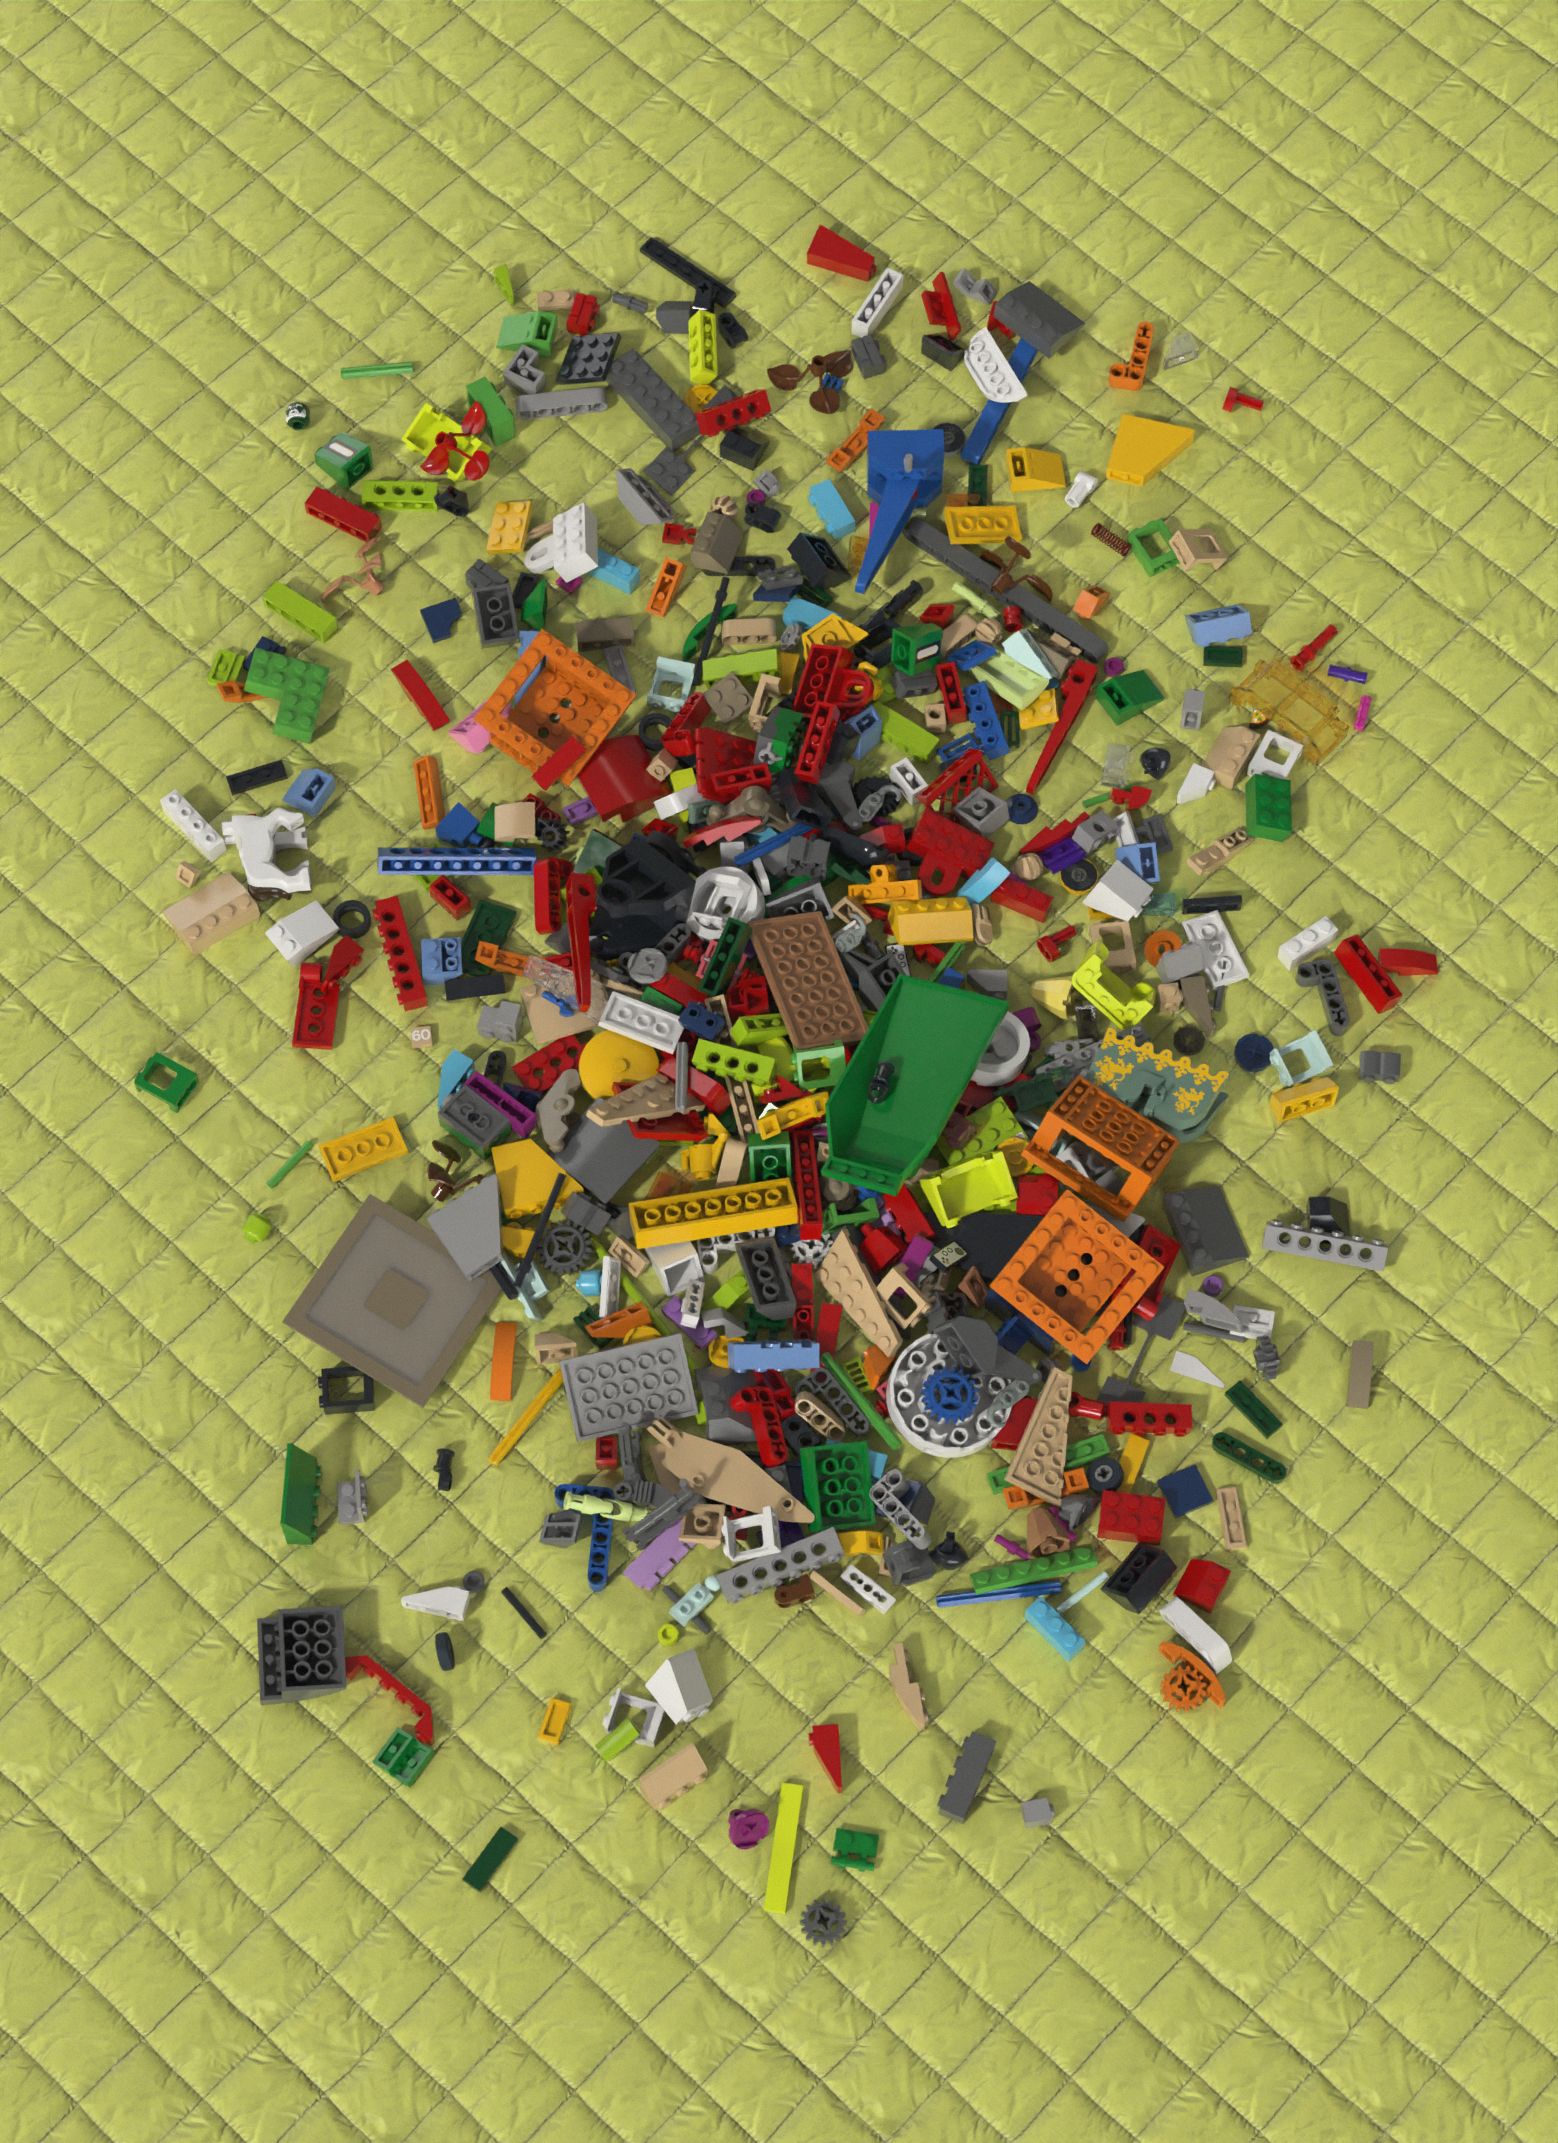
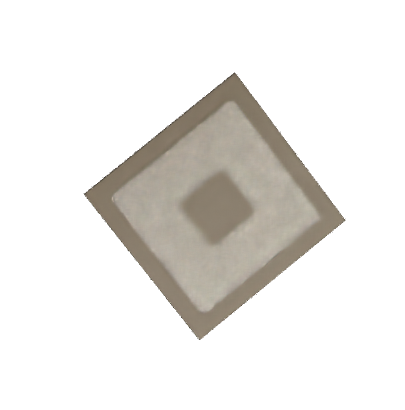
M369 1194L282 1323L423 1409L502 1288L489 1269L469 1282L433 1231Z

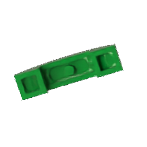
M733 603L723 606L717 624L738 616V605ZM712 612L700 620L689 633L682 651L683 662H688L699 651L698 642L707 633Z

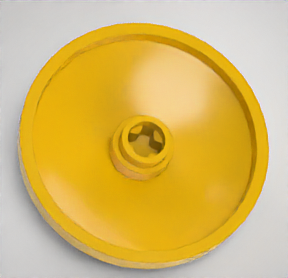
M605 1030L594 1036L583 1049L579 1060V1076L585 1091L591 1098L596 1100L600 1097L606 1101L615 1096L611 1089L613 1082L640 1083L658 1074L656 1069L659 1067V1061L652 1046L616 1032Z

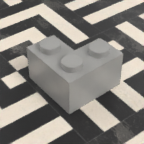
M522 344L504 370L506 385L527 395L538 394L543 391L546 386L545 373L537 369L540 365L538 351Z
M742 834L730 842L724 836L720 838L721 867H735L745 873L749 872V862L741 867H737L734 863L735 856L748 850L747 836Z
M501 1000L499 1008L483 1005L477 1025L478 1034L487 1039L497 1038L506 1043H517L523 1024L521 1004Z

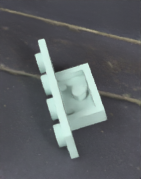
M503 1251V1260L499 1263L505 1268L507 1275L514 1284L519 1272V1264L515 1266L508 1252ZM532 1259V1267L529 1274H526L521 1288L516 1287L519 1292L517 1297L525 1306V1314L530 1319L541 1321L543 1318L534 1302L549 1293L550 1289L534 1259Z

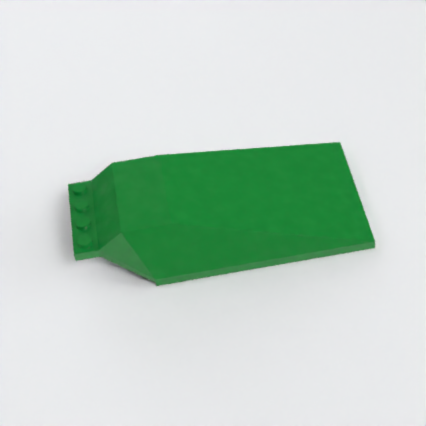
M899 973L825 1104L829 1157L821 1169L822 1176L897 1196L903 1183L917 1174L937 1142L1008 1012L1010 1003L1005 1000ZM886 1061L895 1067V1071L890 1076V1085L884 1101L875 1104L870 1102L867 1097L868 1089L873 1076L877 1073L878 1063ZM873 1090L871 1092L872 1095L875 1097L882 1096V1093L879 1090Z

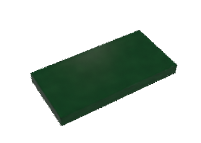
M479 900L461 941L463 973L475 977L491 974L493 968L475 960L479 941L498 945V949L501 950L517 915L516 911Z

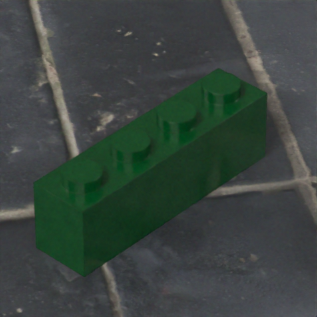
M731 917L728 918L698 988L704 995L711 998L722 994L725 996L753 931V928L747 923Z

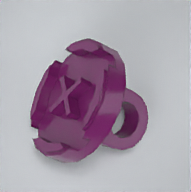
M734 1809L730 1811L728 1822L731 1825L729 1828V1839L733 1845L739 1849L747 1850L755 1847L758 1844L757 1841L765 1838L769 1830V1820L759 1809H749L746 1811Z

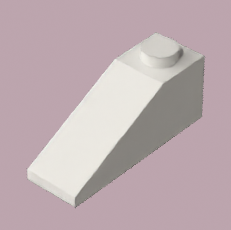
M448 1586L403 1596L401 1603L404 1608L464 1621L470 1601V1593L462 1586H455L454 1588Z

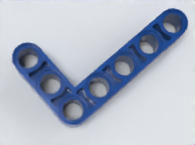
M561 1484L554 1491L555 1502L557 1506L563 1509L564 1499H560L559 1496L567 1491L580 1496L586 1494L599 1499L610 1497L612 1500H615L613 1490L607 1487ZM613 1504V1510L610 1515L615 1514V1504ZM601 1513L594 1514L587 1575L590 1589L596 1592L604 1590L607 1586L614 1519L610 1518L604 1523L598 1521L602 1517ZM600 1536H604L607 1538V1540L602 1543L596 1541V1539ZM598 1556H602L605 1558V1560L600 1563L594 1561V1559ZM596 1576H600L603 1578V1580L599 1583H595L592 1581V1579Z

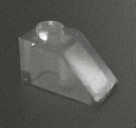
M1190 331L1179 333L1172 338L1164 356V371L1198 358L1199 347Z

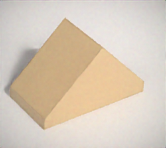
M845 896L831 908L847 924L855 920L860 926L856 919L850 918L852 914L861 916L866 925L872 921L871 916L856 897Z

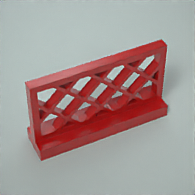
M969 749L922 790L916 798L927 809L941 816L943 814L950 815L949 820L958 823L959 819L955 817L956 815L953 813L952 808L956 806L957 802H961V800H957L958 789H965L964 798L970 794V790H975V788H971L972 776L979 777L977 787L981 788L983 786V779L987 778L991 783V786L986 789L989 793H992L999 785L984 763L982 752L976 749ZM978 763L980 773L979 775H974L973 767ZM963 775L967 776L966 787L959 786L960 778ZM950 787L954 788L952 799H947V789ZM936 799L940 800L939 811H935L931 806ZM945 801H952L950 813L944 812Z

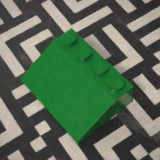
M867 1441L800 1448L806 1508L815 1516V1520L812 1523H808L809 1532L824 1531L832 1527L834 1529L876 1525L874 1502L869 1496L872 1481Z
M287 1443L280 1524L287 1544L312 1545L313 1538L317 1536V1525H314V1518H318L319 1514L316 1498H320V1485H317L318 1478L322 1477V1466H319L317 1458L292 1443Z

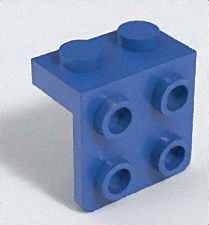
M1015 1315L1013 1319L1009 1316L999 1328L1000 1334L997 1331L995 1333L998 1338L997 1344L1014 1355L1029 1339L1025 1333L1014 1325L1019 1318L1018 1315Z

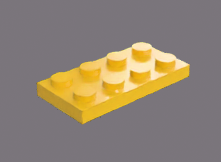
M1015 505L946 507L943 510L950 544L1006 543L1005 538L1007 536L1014 538L1016 542L1020 543L1022 541Z
M394 1117L318 1145L333 1183L408 1154V1149Z

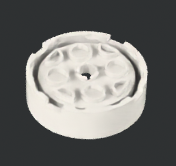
M726 866L714 868L695 880V889L686 923L699 939L709 945L711 940L718 942L723 929H719L711 924L710 926L702 925L693 913H704L716 886L709 880L711 872L741 878L751 886L737 920L748 923V921L764 918L765 899L763 893L751 877L738 868ZM722 897L714 916L722 917L727 921L734 908L736 899ZM730 906L731 911L728 914H723L722 910Z
M1006 1013L988 1046V1049H991L993 1052L989 1054L985 1052L971 1080L977 1082V1085L999 1086L1009 1083L1020 1075L1026 1064L1030 1048L1029 1034L1024 1024L1012 1013Z

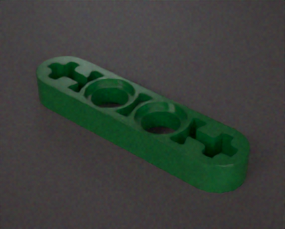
M1219 1432L1214 1435L1212 1448L1217 1453L1271 1483L1279 1484L1284 1480L1286 1469L1281 1463L1227 1433ZM1224 1439L1225 1443L1222 1446H1218V1441ZM1231 1443L1234 1444L1231 1448V1451L1228 1452V1448L1230 1447ZM1241 1448L1245 1451L1246 1455L1239 1458L1235 1456L1234 1450ZM1255 1458H1259L1264 1462V1465L1257 1468L1252 1464V1461ZM1267 1464H1270L1267 1473L1264 1472L1266 1470ZM1278 1469L1280 1475L1274 1477L1273 1471L1275 1472Z

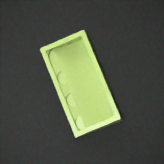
M997 645L992 646L995 648L996 654L968 669V675L979 682L984 681L986 687L1019 709H1025L1044 691L1049 684V680L1013 660Z

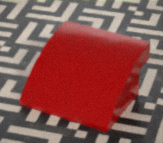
M638 735L619 736L604 740L576 777L602 822L618 815L621 821L625 823L655 807L653 802L672 794L665 779L659 781L646 770L652 758Z

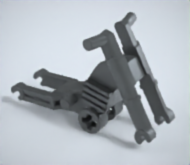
M622 1422L625 1430L618 1429L624 1481L616 1485L614 1496L619 1501L627 1503L633 1501V1506L642 1508L648 1506L649 1510H653L651 1513L648 1512L644 1518L632 1527H625L622 1530L624 1535H628L626 1539L637 1544L636 1547L641 1551L646 1548L649 1541L661 1532H665V1529L686 1515L695 1505L706 1504L707 1499L700 1496L699 1493H694V1489L690 1487L685 1479L679 1481L682 1490L676 1495L664 1486L649 1482L643 1470L642 1436L637 1431H632V1427L627 1422ZM631 1431L632 1434L636 1437L635 1439L631 1438Z

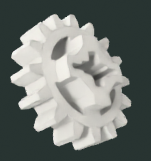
M821 1235L822 1242L819 1240H801L790 1244V1247H792L790 1248V1254H794L793 1261L799 1260L798 1263H812L813 1268L817 1269V1264L821 1265L833 1245V1241H829L831 1235Z

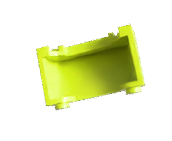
M425 403L401 440L406 443L405 447L413 453L417 450L428 457L430 452L437 446L435 438L438 433L463 432L461 425L438 409ZM472 433L469 437H455L457 448L471 457L476 450H482L489 455L493 449ZM451 450L448 457L450 465L446 470L449 473L447 477L454 482L458 480L462 482L466 478L464 468L469 459L457 451Z
M1098 939L1091 946L1074 972L1072 985L1114 1024L1126 1030L1135 1026L1153 1008L1157 991L1144 982L1136 984L1132 989L1103 964L1108 958L1109 950Z
M1002 1151L981 1153L919 1178L921 1187L941 1225L947 1228L957 1226L958 1221L963 1216L994 1204H1000L1001 1207L1012 1204L1013 1199L1018 1198Z

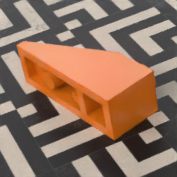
M665 557L646 611L661 617L665 616L681 585L687 565Z
M638 1302L585 1326V1328L592 1337L625 1338L631 1329L641 1326L653 1327L647 1308L642 1302Z

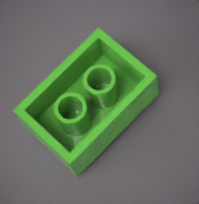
M485 376L467 385L468 407L470 409L475 401L480 403L487 417L483 429L494 446L497 447L515 438L514 414L510 408L507 409L503 397L501 395L498 396L496 393V387L493 382H489Z

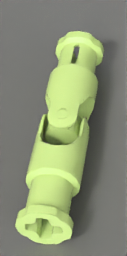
M570 1491L566 1492L563 1505L564 1510L570 1508L590 1515L601 1513L600 1515L603 1517L626 1522L630 1520L638 1522L648 1512L650 1513L648 1506L644 1508L636 1507L632 1503L612 1499L601 1500L586 1494L580 1496L572 1494ZM613 1504L618 1507L619 1512L616 1516L610 1515L613 1510Z

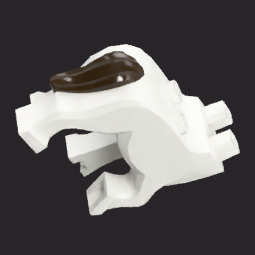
M276 808L265 817L237 815L232 816V821L222 822L225 844H236L242 868H245L248 893L253 899L262 902L273 898L290 900L292 892L311 890L309 861L302 862L296 869L288 872H283L276 866V850L288 848L308 849L305 826L296 829L304 823L302 813H293L283 808ZM282 825L289 829L287 832H276L279 826Z

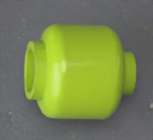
M258 1212L256 1215L250 1214L242 1226V1231L245 1233L244 1238L252 1243H255V1241H265L272 1229L271 1220Z

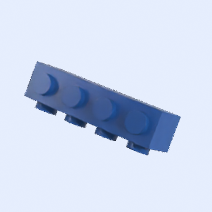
M982 681L963 688L965 707H969L971 711L967 713L971 724L975 722L976 728H973L976 738L982 741V744H979L982 754H986L990 761L1011 753L985 682Z

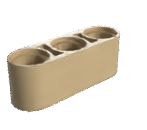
M969 613L964 614L942 631V660H946V656L957 651L976 636L975 630L979 622Z
M771 618L725 620L721 623L722 642L727 645L773 643L777 640L776 621Z
M728 1138L715 1189L739 1185L748 1143Z
M803 1391L797 1395L795 1411L799 1416L826 1438L838 1442L843 1440L846 1424L841 1417L813 1394ZM806 1401L810 1405L805 1407L800 1402ZM822 1414L825 1416V1418L818 1419L816 1418V1415ZM834 1427H838L841 1429V1431L834 1432L831 1429Z

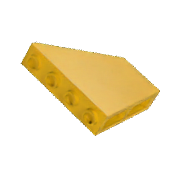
M1122 414L1107 467L1106 479L1144 486L1193 443L1195 430L1185 426L1172 425L1167 422L1154 421L1149 418H1140L1131 414Z
M531 1139L491 1148L507 1219H517L523 1215L538 1214L543 1211L559 1173L566 1175V1178L553 1209H559L564 1206L573 1191L579 1195L581 1192L584 1193L583 1187Z

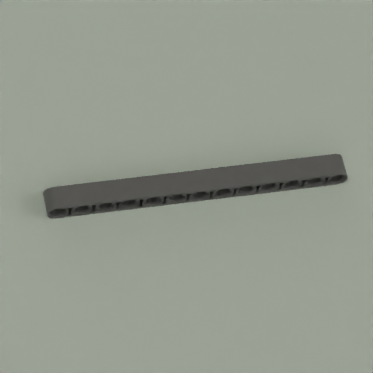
M914 518L903 530V535L911 543L1006 606L1019 607L1024 618L1051 636L1057 633L1071 642L1070 646L1080 649V655L1090 662L1098 663L1109 650V646L1104 640L1021 585L1016 584L1012 589L1007 588L1002 595L998 594L992 589L991 584L1000 571L961 545L950 544L949 537L920 518Z

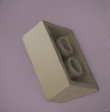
M707 512L691 549V566L728 574L743 539L744 532L726 515Z

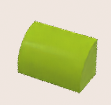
M627 1718L599 1741L595 1747L603 1759L609 1762L640 1737L642 1733L630 1718Z

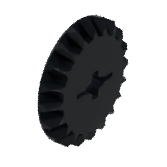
M875 775L872 778L868 776L865 779L860 778L859 782L855 783L851 790L857 809L867 796L879 791L880 788L886 785L896 787L895 783H892L890 778L884 779L883 776L881 778H877ZM892 791L887 792L884 796L883 806L875 816H885L894 812L900 805L901 798L899 801H896V793Z

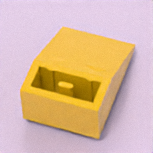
M1027 447L1006 449L1005 463L1010 493L1066 487L1061 454Z

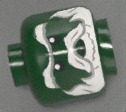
M301 402L290 404L286 409L287 425L294 430L306 428L310 423L309 407Z

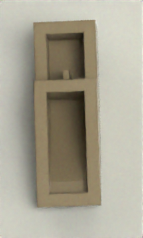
M1356 1340L1352 1342L1347 1407L1368 1409L1374 1342Z

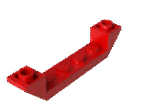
M367 1655L345 1657L346 1676L350 1680L364 1668L362 1671L369 1678L375 1677L380 1681L378 1684L385 1691L391 1690L396 1694L394 1697L401 1704L407 1703L412 1707L410 1710L417 1717L423 1716L414 1726L415 1736L423 1744L427 1742L432 1746L434 1744V1729L431 1707Z

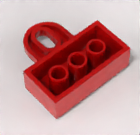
M822 644L811 645L791 710L804 714L803 722L805 724H810L817 701L835 704L838 709L856 710L864 707L871 700L874 693L872 678L862 671L851 670L855 655L844 647ZM853 686L863 687V691L859 695L850 694V689Z
M925 808L916 821L905 849L923 857L917 874L918 880H921V888L930 895L943 896L954 888L959 876L969 880L977 869L981 871L986 865L995 843ZM935 869H939L943 873L940 885H934L931 882Z

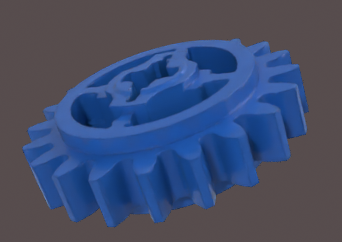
M943 1367L941 1373L936 1369L934 1376L929 1374L927 1377L928 1381L923 1383V1387L926 1389L921 1390L920 1394L925 1396L921 1402L928 1403L924 1410L931 1409L930 1417L937 1415V1422L941 1418H944L946 1425L950 1419H952L954 1425L957 1423L958 1418L964 1422L966 1419L965 1415L970 1417L972 1415L971 1410H975L977 1407L975 1402L979 1400V1397L974 1395L978 1392V1389L972 1388L975 1381L968 1382L967 1380L970 1375L967 1374L963 1377L962 1369L958 1373H955L954 1367L951 1368L950 1372L947 1371L946 1367ZM950 1381L954 1382L955 1384H943L942 1382ZM934 1388L938 1390L937 1394L940 1398L938 1403L934 1397ZM961 1389H963L965 1393V1403L961 1401ZM951 1393L953 1397L948 1398L946 1395ZM945 1407H952V1408H957V1409H956V1410H947V1409H945Z

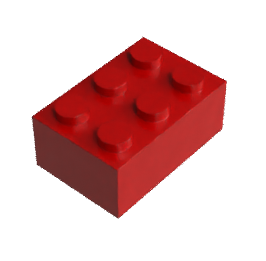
M1103 1490L1097 1538L1160 1546L1166 1498Z

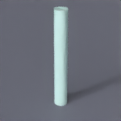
M1105 1571L1101 1572L1055 1608V1611L1062 1615L1109 1578Z

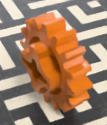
M1179 1665L1177 1671L1171 1668L1170 1675L1164 1674L1163 1678L1166 1681H1161L1160 1686L1163 1689L1160 1690V1695H1166L1163 1698V1702L1169 1701L1170 1709L1176 1706L1177 1712L1184 1708L1187 1713L1189 1707L1196 1710V1703L1200 1705L1203 1703L1201 1697L1206 1696V1691L1203 1689L1207 1685L1206 1683H1201L1204 1678L1203 1675L1196 1676L1197 1669L1191 1672L1190 1666H1187L1186 1670H1182L1181 1665ZM1177 1677V1682L1169 1686L1170 1682ZM1181 1682L1184 1689H1187L1186 1694L1180 1688ZM1195 1692H1197V1695L1192 1700H1190V1695L1195 1694Z

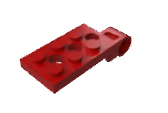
M301 963L299 996L292 1046L295 1048L332 1050L341 987L340 984H336L332 989L328 988L323 996L316 997L314 995L317 990L322 988V963ZM314 1008L322 1009V1012L318 1015L311 1013ZM314 1025L320 1027L318 1032L312 1033L309 1031L310 1027Z
M574 1034L559 1038L512 1066V1069L523 1087L542 1092L543 1095L552 1088L564 1071L576 1069L579 1073L580 1056L587 1043L581 1046ZM571 1049L578 1050V1054L575 1057L568 1056ZM555 1059L561 1060V1064L558 1067H552L551 1063ZM539 1069L544 1070L542 1077H534L535 1071Z
M1151 1224L1145 1225L1137 1245L1163 1265L1164 1268L1131 1308L1133 1312L1146 1321L1151 1320L1158 1311L1159 1302L1163 1295L1161 1293L1162 1287L1181 1247L1179 1243ZM1153 1247L1157 1248L1158 1257L1153 1254ZM1131 1269L1119 1285L1124 1287L1136 1271Z

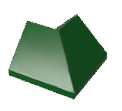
M542 579L522 604L520 621L538 631L545 629L548 604L546 580Z

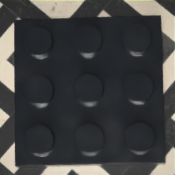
M606 333L572 336L556 379L558 384L605 382L621 340L620 334Z

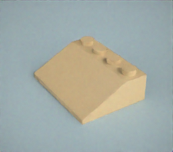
M230 872L162 911L193 956L260 917L257 903Z
M590 968L591 1006L589 1010L581 1012L579 1008L576 1009L571 1005L565 1006L567 1010L574 1012V1016L571 1017L561 1016L559 1014V1006L544 999L542 993L546 990L561 999H567L571 996L577 1002L573 973L519 988L522 1005L537 1045L600 1027L598 1024L608 1002L596 971Z

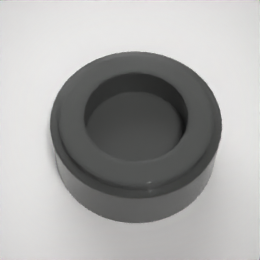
M470 1571L464 1576L463 1584L469 1593H478L484 1588L485 1581L480 1572Z

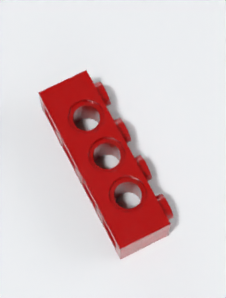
M756 389L696 412L695 416L701 435L713 437L720 434L719 431L723 429L724 431L734 429L736 424H747L754 417L755 419L763 418L766 416L765 413L772 410L766 389Z
M822 701L816 702L795 770V774L800 781L819 784L841 713L835 704Z
M1110 1401L1106 1407V1432H1112L1115 1435L1130 1432L1134 1435L1153 1433L1155 1436L1174 1434L1176 1437H1184L1192 1430V1404ZM1124 1416L1131 1417L1133 1419V1422H1127L1124 1419ZM1145 1417L1152 1418L1154 1423L1146 1422ZM1165 1418H1171L1174 1424L1167 1423Z

